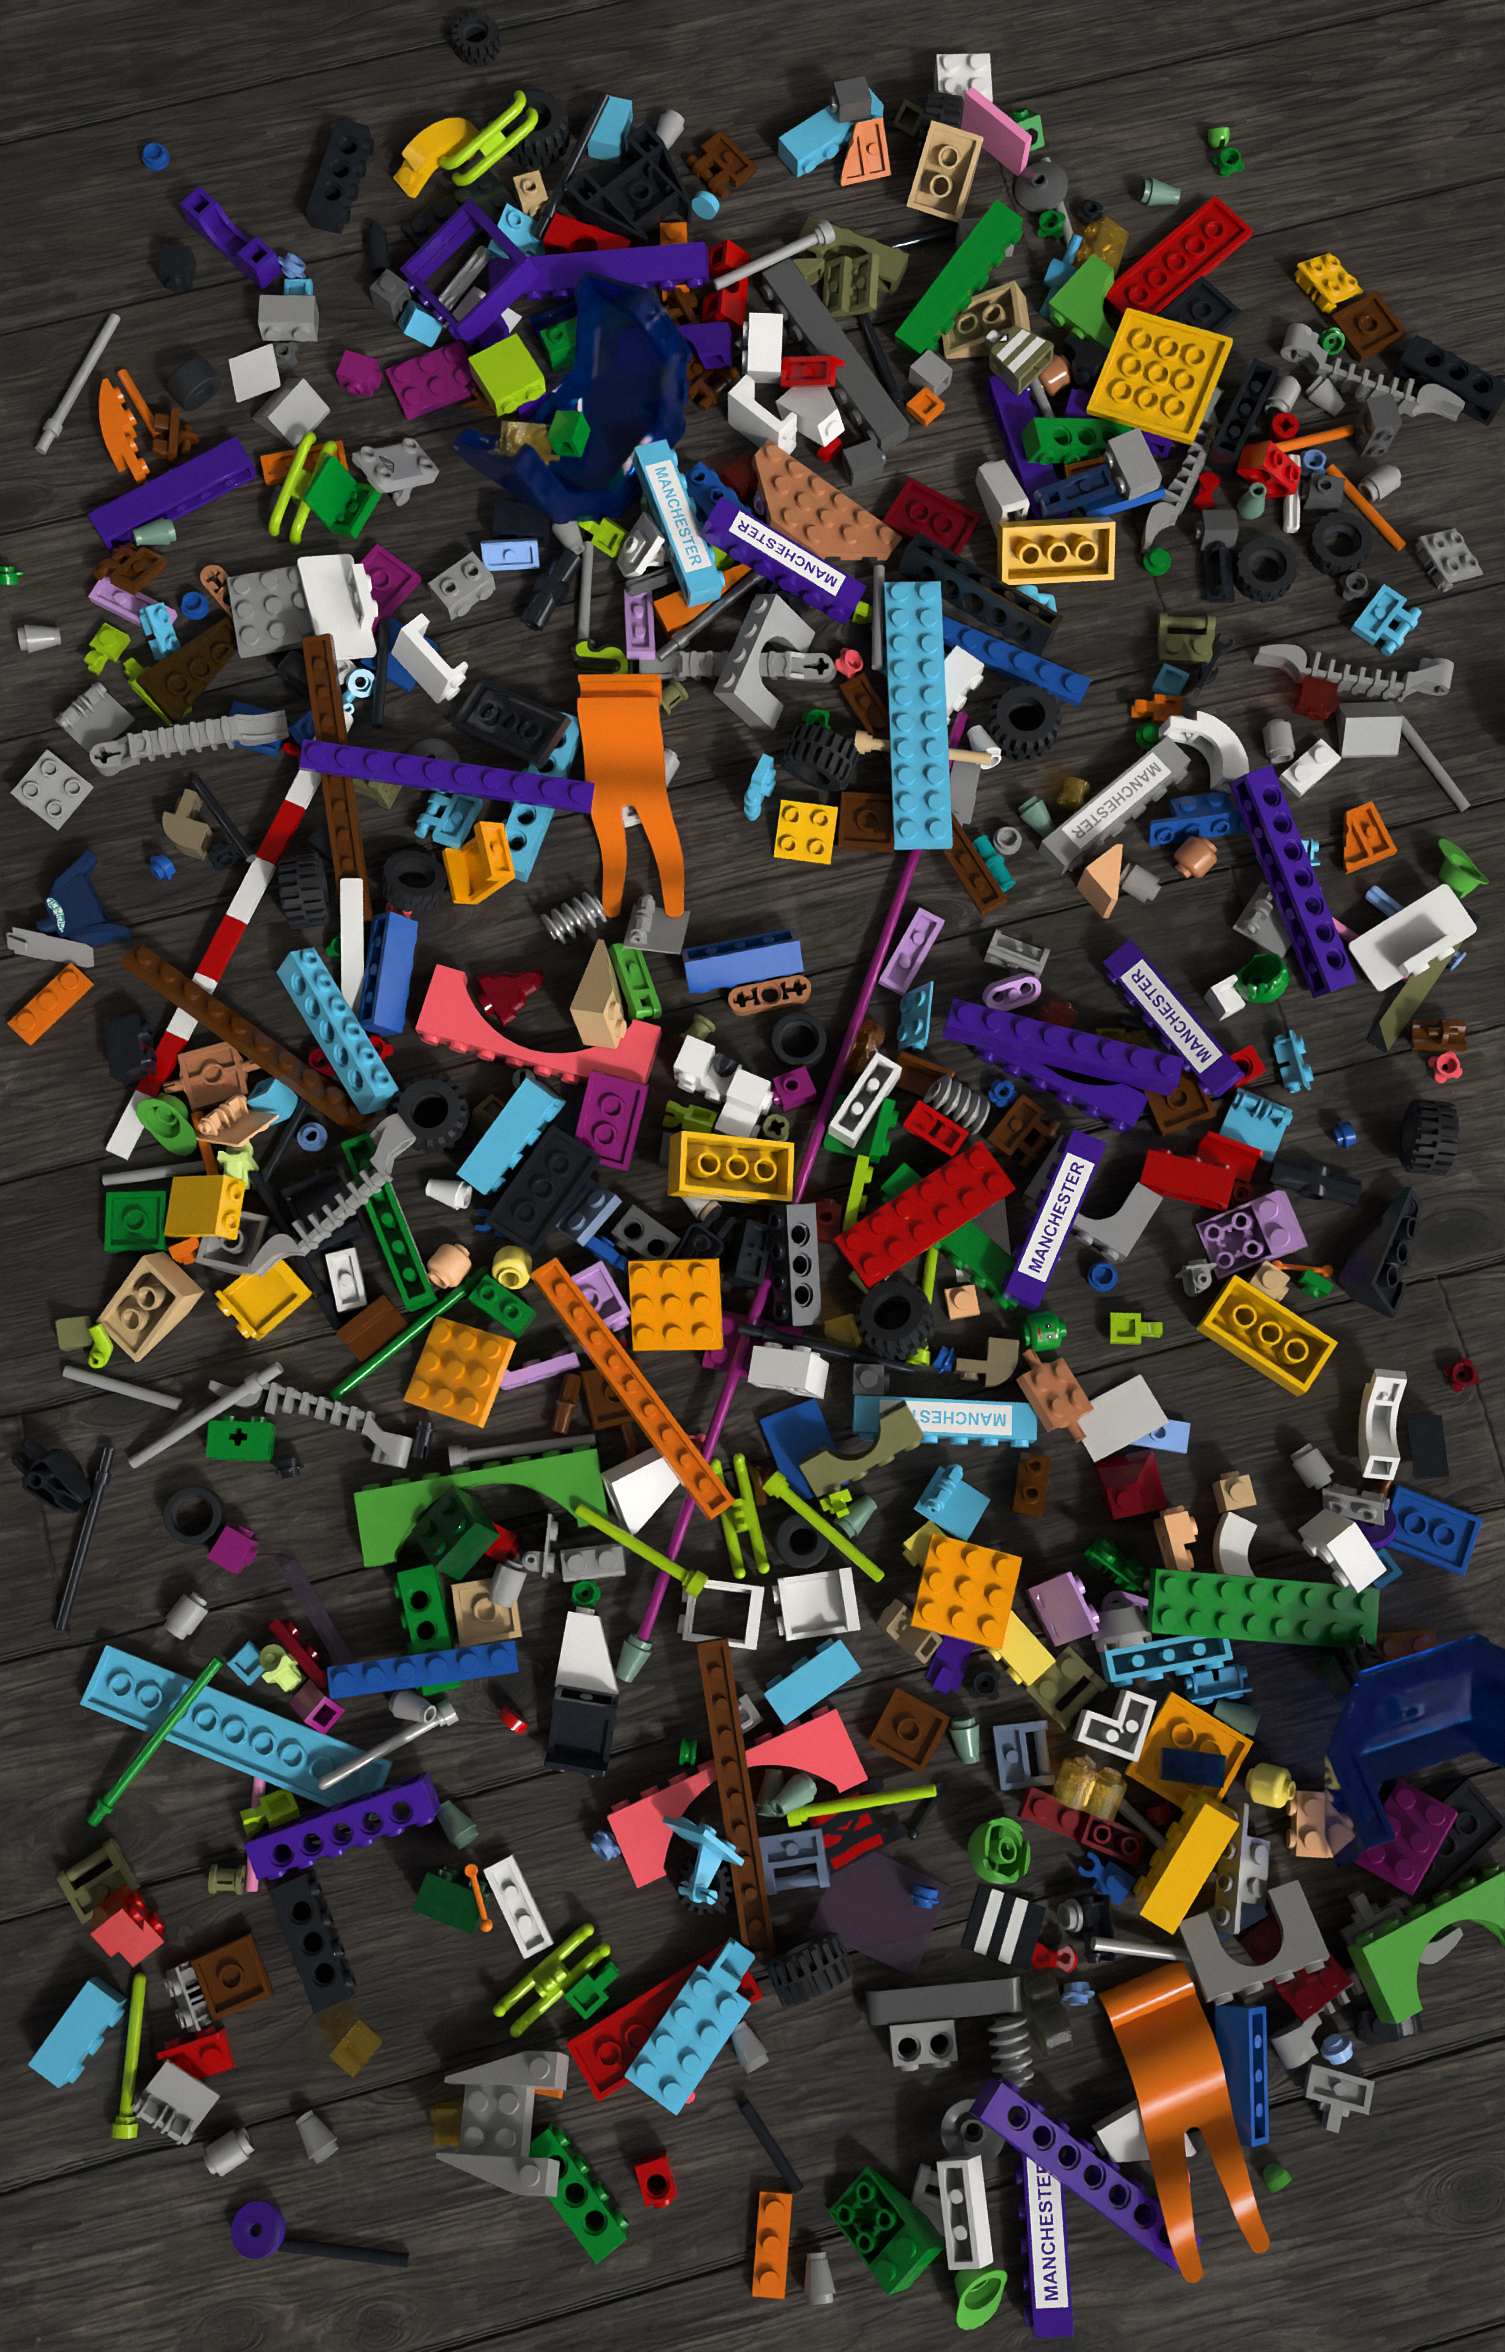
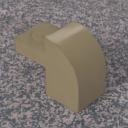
M185 789L183 796L179 797L176 801L175 814L164 811L162 817L163 829L177 850L185 855L204 860L214 834L208 824L196 821L203 803L197 792Z
M989 1337L986 1341L984 1361L957 1358L954 1363L953 1374H960V1379L968 1381H978V1377H983L982 1389H990L1001 1385L1011 1376L1016 1368L1019 1340Z
M895 1598L892 1604L883 1610L877 1622L879 1629L902 1649L925 1665L943 1639L935 1632L910 1626L912 1612Z

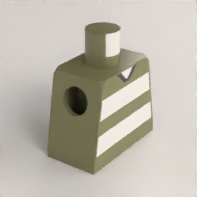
M1013 326L1004 336L992 330L984 341V344L991 349L989 355L990 369L1017 396L1053 361L1054 344L1019 326Z

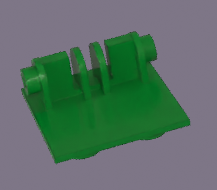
M1096 1535L1093 1545L1089 1546L1083 1554L1087 1558L1086 1562L1098 1571L1105 1565L1101 1571L1103 1575L1109 1569L1112 1570L1109 1579L1112 1580L1118 1575L1114 1583L1124 1591L1129 1590L1134 1593L1137 1589L1141 1592L1146 1577V1571L1143 1570L1144 1566L1132 1556L1127 1558L1119 1552V1547L1109 1538L1105 1537L1102 1539Z

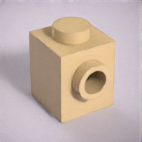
M539 170L513 177L515 195L521 212L534 220L540 219L539 213L543 205L548 203V196Z
M1265 1260L1257 1266L1246 1282L1279 1303L1289 1290L1285 1285L1290 1280V1277Z
M1239 1471L1221 1474L1222 1480L1212 1483L1219 1513L1257 1505L1249 1474L1240 1476Z

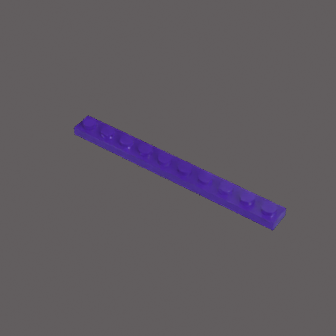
M303 739L299 764L301 771L591 814L595 783L309 739Z

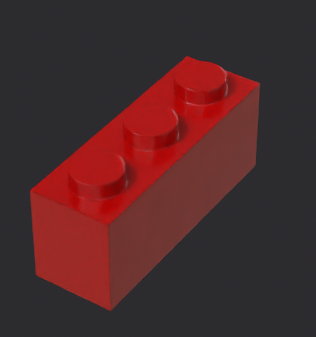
M1156 1148L1155 1151L1148 1149L1140 1184L1161 1196L1227 1211L1237 1172L1231 1170V1166L1224 1163H1214L1213 1165L1202 1163L1200 1158L1191 1155H1185L1184 1158L1174 1156L1171 1151L1163 1148Z

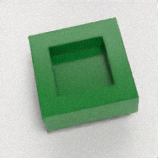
M1310 1269L1301 1273L1295 1283L1302 1287L1300 1290L1306 1296L1313 1299L1319 1298L1320 1300L1327 1296L1334 1284Z

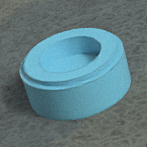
M699 191L692 200V209L698 216L704 219H713L719 210V202L713 194L707 191Z

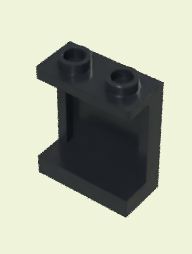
M330 1167L321 1168L313 1173V1177L304 1181L303 1179L293 1180L286 1184L285 1189L280 1191L282 1197L286 1200L294 1222L301 1220L309 1232L315 1229L307 1218L310 1214L317 1213L323 1221L327 1218L322 1210L324 1205L331 1204L334 1210L340 1206L334 1196L338 1193H343L347 1199L350 1197L343 1178L336 1167L332 1169ZM358 1214L347 1217L343 1221L344 1225L336 1227L331 1232L332 1235L329 1238H324L318 1244L319 1247L309 1251L307 1256L311 1260H315L367 1237Z
M558 1684L553 1698V1715L544 1766L552 1768L557 1772L571 1771L582 1773L591 1778L605 1777L610 1761L620 1695Z

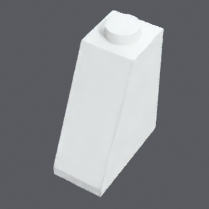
M827 387L791 388L775 401L782 421L791 412H794L797 415V431L824 447L845 430L838 408Z
M1005 460L997 462L988 461L978 467L975 482L997 539L998 522L1025 521L1030 503Z
M655 1447L600 1474L618 1523L630 1535L636 1534L680 1484V1481Z
M576 1607V1612L568 1611L554 1687L560 1684L618 1694L619 1690L601 1617L594 1616L595 1610Z
M1137 2099L1092 2125L1096 2133L1092 2140L1101 2156L1107 2154L1114 2163L1150 2160ZM1185 2133L1186 2157H1190L1197 2152Z

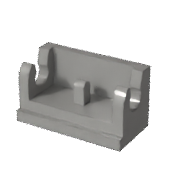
M996 929L984 961L1016 974L1031 973L1039 980L1050 949L1045 948L1042 950L1005 936L1001 934V930Z

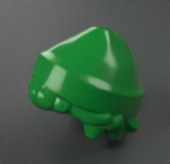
M1277 953L1255 954L1246 966H1243L1235 973L1238 978L1235 986L1243 999L1252 1003L1265 1004L1273 1002L1283 994L1290 980L1288 968Z

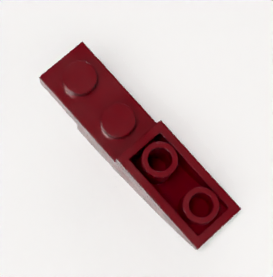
M1027 1785L1017 1812V1816L1135 1866L1147 1835Z

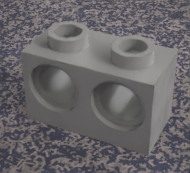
M953 2018L888 2024L891 2061L894 2067L899 2066L900 2071L919 2069L918 2064L931 2063L932 2068H944L951 2066L950 2061H958ZM942 2034L947 2037V2044L942 2050H934L930 2047L931 2039L935 2035ZM907 2037L914 2039L915 2048L912 2052L902 2053L898 2050L899 2042Z

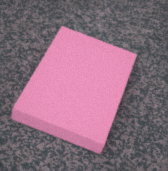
M972 87L965 95L961 130L984 137L982 147L1018 177L1026 169L1032 136Z

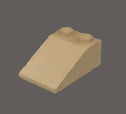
M932 120L907 207L958 223V220L962 219L984 137Z
M1016 281L971 297L972 302L964 313L959 312L954 318L955 324L947 335L942 334L946 359L989 356L991 349L984 344V341L992 330L997 331L1002 336L1013 326H1019L1031 332L1026 297Z
M598 939L571 1004L570 1011L584 1045L617 1049L620 1039L624 1038L627 1025L624 1020L614 967L604 940Z
M164 1251L145 1255L139 1260L96 1322H102L108 1335L135 1362H139L190 1312L204 1291Z

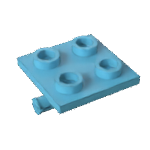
M665 1816L662 1822L698 1850L692 1883L682 1881L680 1884L684 1887L679 1885V1893L689 1896L690 1900L696 1903L706 1902L710 1905L714 1904L716 1901L712 1898L717 1900V1892L707 1888L722 1860L742 1866L745 1860L734 1852L736 1847L724 1839L716 1838L717 1832L704 1823L696 1826L693 1822L681 1816L678 1820Z

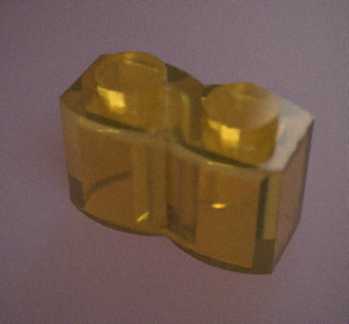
M1075 1757L1074 1760L1065 1758L1052 1789L1054 1801L1062 1805L1085 1811L1101 1819L1114 1821L1127 1785L1122 1778V1774L1115 1769L1104 1767L1103 1770L1093 1768L1091 1762L1081 1757Z

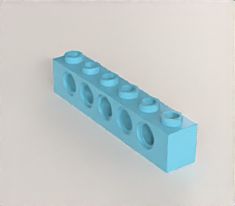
M565 714L572 722L560 739L563 744L553 750L544 765L553 768L550 772L542 773L539 771L540 768L532 764L528 768H524L522 772L567 779L582 741L579 718ZM510 802L509 808L512 811L509 818L504 819L502 823H504L509 847L514 842L523 843V846L518 850L510 849L516 875L514 879L527 883L555 809ZM526 816L533 818L532 822L528 824L519 822Z
M315 948L290 952L276 973L361 1115L385 1109L397 1094L399 1088Z

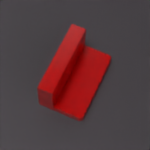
M832 355L782 357L780 386L784 388L835 387L836 368H844L845 361Z
M1207 1131L1200 1138L1194 1156L1200 1158L1202 1163L1210 1165L1214 1163L1227 1164L1231 1166V1170L1237 1171L1234 1181L1240 1180L1242 1183H1250L1256 1162L1262 1157L1263 1150Z

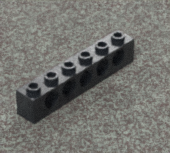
M918 533L907 545L897 570L899 574L905 576L911 582L941 581L942 599L1040 656L1052 642L1064 617L921 533Z

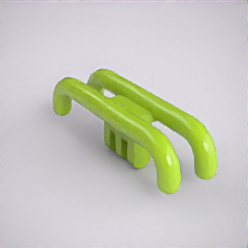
M521 90L515 91L514 103L497 119L488 123L489 126L480 130L477 136L472 137V140L457 154L450 158L447 156L439 158V164L442 168L452 170L462 165L479 149L485 157L465 174L453 173L452 181L454 184L466 186L474 182L534 129L538 122V114L534 108L530 107L526 110V121L513 133L505 138L501 132L525 107L526 97Z
M311 431L306 432L299 443L272 511L268 526L270 535H279L281 520L292 496L293 502L299 505L289 536L290 542L293 545H298L301 542L302 530L310 512V508L303 500V495L325 458L337 451V444L333 440H328L321 450L313 473L303 470L302 467L309 449L316 442V435Z
M736 1453L733 1456V1464L741 1498L735 1499L733 1505L720 1513L733 1574L735 1578L742 1579L745 1577L746 1571L737 1533L749 1530L757 1569L760 1573H767L770 1565L767 1559L745 1457L742 1453ZM713 1458L710 1460L709 1466L726 1487L721 1462L719 1459Z
M585 1923L494 2006V2015L502 2017L534 1986L537 1993L541 1996L510 2027L511 2036L519 2037L538 2017L564 1995L580 1977L609 1955L610 1946L607 1943H601L571 1971L561 1962L585 1939L593 1934L594 1927L592 1924Z

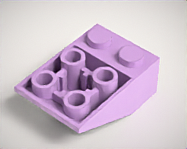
M1280 1190L1196 1224L1211 1263L1217 1264L1213 1269L1218 1280L1258 1266L1265 1260L1269 1262L1308 1246L1285 1191Z
M1071 1571L1056 1575L1025 1590L1051 1647H1056L1099 1631L1096 1623L1100 1622L1098 1615L1092 1605L1087 1606L1082 1596L1086 1592L1083 1583L1078 1575L1073 1577Z

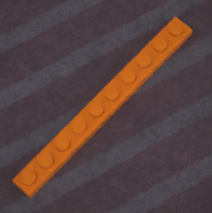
M554 1258L532 1272L531 1279L707 1520H712L733 1505L735 1502L734 1498L558 1259Z

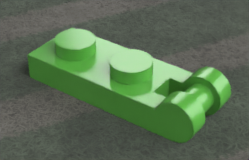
M624 943L612 944L608 950L628 1005L629 1019L631 1021L633 1019L642 1021L644 1017L649 1019L660 1018L662 1014L661 1005L642 951L623 948ZM640 999L645 1000V1006H642Z

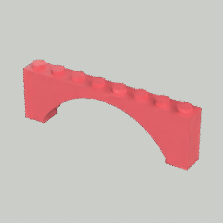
M436 965L415 1028L418 1036L421 1037V1041L433 1046H438V1043L449 1045V1049L465 1054L466 1051L477 1053V1057L486 1061H494V1058L505 1061V1065L515 1069H522V1066L533 1069L535 1074L543 1077H550V1074L561 1077L563 1082L572 1085H578V1082L588 1084L591 1070L647 1084L662 1036L660 1026L633 1019L631 1026L626 1029L624 1038L620 1039L617 1049L595 1046L570 1053H545L530 1050L504 1038L483 1019L468 995L466 989L468 979L465 972Z
M828 1705L811 1712L813 1718L801 1724L800 1719H796L782 1726L784 1732L773 1737L772 1733L769 1732L754 1739L756 1745L745 1750L747 1767L781 1765L802 1769L836 1785L839 1793L868 1780L837 1709L829 1710ZM714 1758L698 1765L699 1772L687 1777L686 1772H683L668 1779L670 1786L659 1790L657 1785L642 1791L640 1793L642 1799L630 1804L629 1800L625 1799L611 1806L613 1812L608 1814L607 1818L637 1888L667 1875L664 1863L673 1830L662 1821L665 1816L678 1820L700 1792L717 1780Z

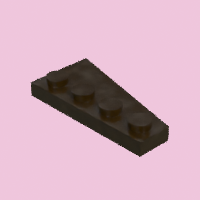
M225 617L137 677L136 682L173 725L179 721L238 651L233 623Z

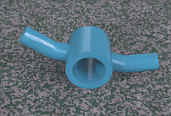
M1072 234L1063 260L1060 261L1053 258L1047 270L1043 285L1049 287L1050 290L1039 312L1044 318L1050 316L1048 302L1079 269L1072 266L1083 238L1078 234Z

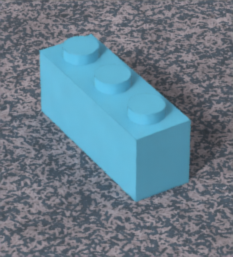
M831 1638L816 1648L819 1653L811 1660L804 1656L790 1666L794 1671L783 1679L781 1674L765 1684L768 1690L763 1694L784 1725H787L862 1671L840 1639L836 1642H833Z
M98 1976L88 1980L28 2065L57 2088L62 2087L68 2082L73 2084L85 2068L81 2063L88 2054L94 2055L104 2042L105 2038L101 2035L108 2025L113 2027L123 2015L125 2010L121 2007L127 1998Z

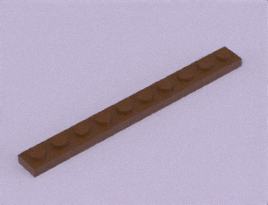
M326 633L302 638L316 741L348 745L333 635ZM321 774L339 908L340 880L342 878H361L363 880V922L372 921L373 915L353 778Z
M862 673L839 685L841 695L863 730L867 731L868 735H873V738L890 740L888 710L865 674ZM877 750L891 772L890 752ZM951 811L953 846L952 849L939 850L982 917L1005 905L1007 898Z
M140 944L123 956L121 961L123 967L349 1133L357 1137L373 1123L376 1117L375 1114L361 1115L349 1095L146 946Z
M728 1637L698 1641L696 1643L726 1840L736 1847L734 1852L745 1860L742 1866L730 1863L742 1945L755 1954V1959L776 1955Z

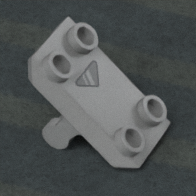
M405 438L402 443L377 448L363 446L360 451L352 453V461L367 475V480L379 493L390 492L397 506H401L409 500L410 492L414 487L433 483L439 473V469L412 438Z

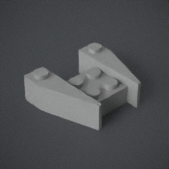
M524 2051L446 2076L445 2083L465 2086L458 2154L437 2153L436 2158L515 2194L557 2197L560 2161L549 2158H530L529 2149L535 2089L566 2091L569 2056L560 2052Z

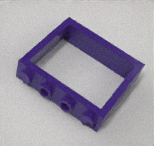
M470 198L400 268L402 273L409 279L406 282L409 289L415 295L420 292L421 294L418 298L429 310L434 307L433 315L442 325L448 322L449 325L446 329L457 341L462 337L469 346L541 275L529 258ZM480 227L516 265L458 321L426 287L424 282Z

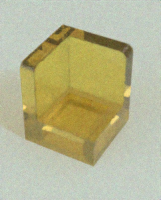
M853 1313L823 1322L822 1328L827 1343L851 1349L860 1347L861 1338Z
M359 2020L329 2056L353 2078L379 2048L383 2040L363 2021Z
M435 2103L431 2108V2123H434L435 2145H457V2150H459L463 2103Z

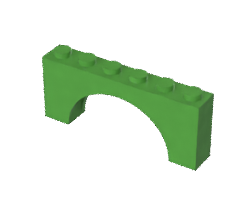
M1092 254L1048 302L1050 320L1057 327L1061 328L1063 326L1073 337L1111 349L1116 333L1106 321L1103 313V303L1109 289L1114 284L1113 268Z
M1495 1863L1483 1868L1481 1876L1477 1878L1471 1876L1457 1882L1458 1888L1451 1892L1450 1890H1444L1432 1896L1433 1901L1429 1904L1421 1903L1406 1910L1408 1915L1401 1919L1394 1917L1381 1923L1382 1929L1375 1933L1367 1931L1358 1935L1355 1938L1357 1942L1347 1947L1381 2023L1398 2024L1423 2010L1417 1991L1419 1961L1429 1941L1447 1925L1465 1919L1476 1922L1490 1930L1505 1948V1866Z

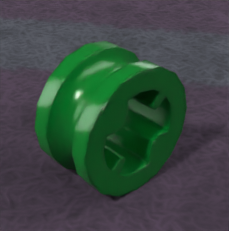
M682 1737L679 1765L683 1766L684 1763H689L690 1767L695 1766L697 1738L688 1741L686 1737Z

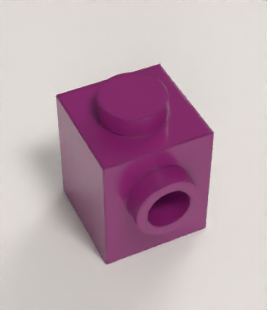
M345 350L336 371L340 388L347 390L355 396L363 395L371 398L375 388L378 389L382 381V373L379 370L377 359Z
M806 1066L772 1079L773 1088L770 1089L774 1093L772 1100L775 1106L780 1104L783 1112L816 1099L817 1092Z
M240 1524L236 1528L226 1525L207 1559L231 1573L240 1574L244 1566H249L258 1553L256 1546L259 1542L251 1538L254 1532Z
M311 1679L306 1682L289 1702L304 1722L323 1735L327 1733L345 1711L336 1699H330L329 1691L320 1689Z

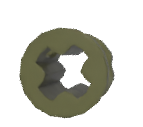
M674 678L669 681V685L662 691L659 711L664 716L670 715L673 707L680 701H686L689 697L685 688Z
M695 1013L692 1017L693 1022L685 1033H680L678 1038L682 1043L685 1042L687 1035L704 1041L710 1032L716 1030L715 1025L707 1018Z
M779 1114L768 1116L763 1124L762 1134L764 1140L786 1142L789 1135V1122L787 1119ZM772 1125H776L777 1129H781L780 1135H776L774 1131H771Z
M212 1864L208 1879L209 1893L235 1891L237 1895H242L246 1884L245 1865H239L238 1868H220L218 1864Z

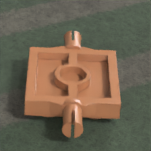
M225 1041L178 1054L181 1068L180 1079L164 1082L163 1087L166 1095L183 1090L188 1096L191 1110L197 1112L221 1105L234 1095L242 1094L246 1098L249 1097L248 1072L260 1069L261 1067L250 1059L244 1061L240 1056V1052Z
M1032 1348L1024 1352L1022 1356H1024L1031 1370L1021 1375L1016 1381L1046 1431L1049 1432L1056 1428H1067L1075 1443L1085 1439L1087 1435H1085L1077 1421L1094 1410L1064 1359L1060 1358L1051 1363H1041Z

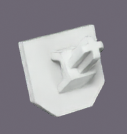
M646 512L642 513L619 552L617 565L623 576L628 579L642 575L647 566L663 567L664 562H671L664 546L665 539L651 515Z

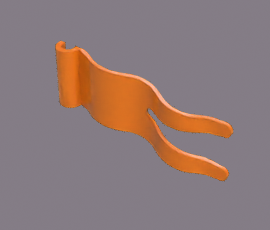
M660 674L578 675L581 695L580 698H577V712L583 743L585 782L595 783L591 817L598 836L603 860L602 907L604 912L610 918H615L621 913L627 866V844L622 809L626 806H632L638 813L655 855L665 912L671 918H678L684 912V861L666 786L665 755L659 706L662 701Z
M1173 1961L1099 1993V2000L1107 2012L1109 2023L1116 2036L1133 2083L1166 2232L1174 2258L1183 2278L1189 2283H1196L1203 2276L1195 2239L1185 2150V2133L1191 2127L1199 2128L1234 2217L1251 2250L1259 2254L1266 2252L1270 2245V2239L1260 2218L1234 2121L1221 2057L1210 2025L1196 1995L1192 1978L1184 1962Z

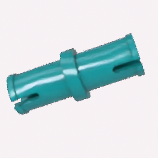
M982 835L975 839L974 843H972L1001 890L1005 892L1012 888L1016 881L1005 867L1003 856L997 854L988 836Z

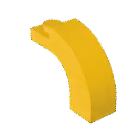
M448 118L430 125L420 132L401 153L405 161L393 177L394 180L409 197L416 198L429 177L440 166L439 158L441 156L453 157L472 140V137L477 136L480 132L469 120L462 118ZM474 153L467 161H471L476 153Z

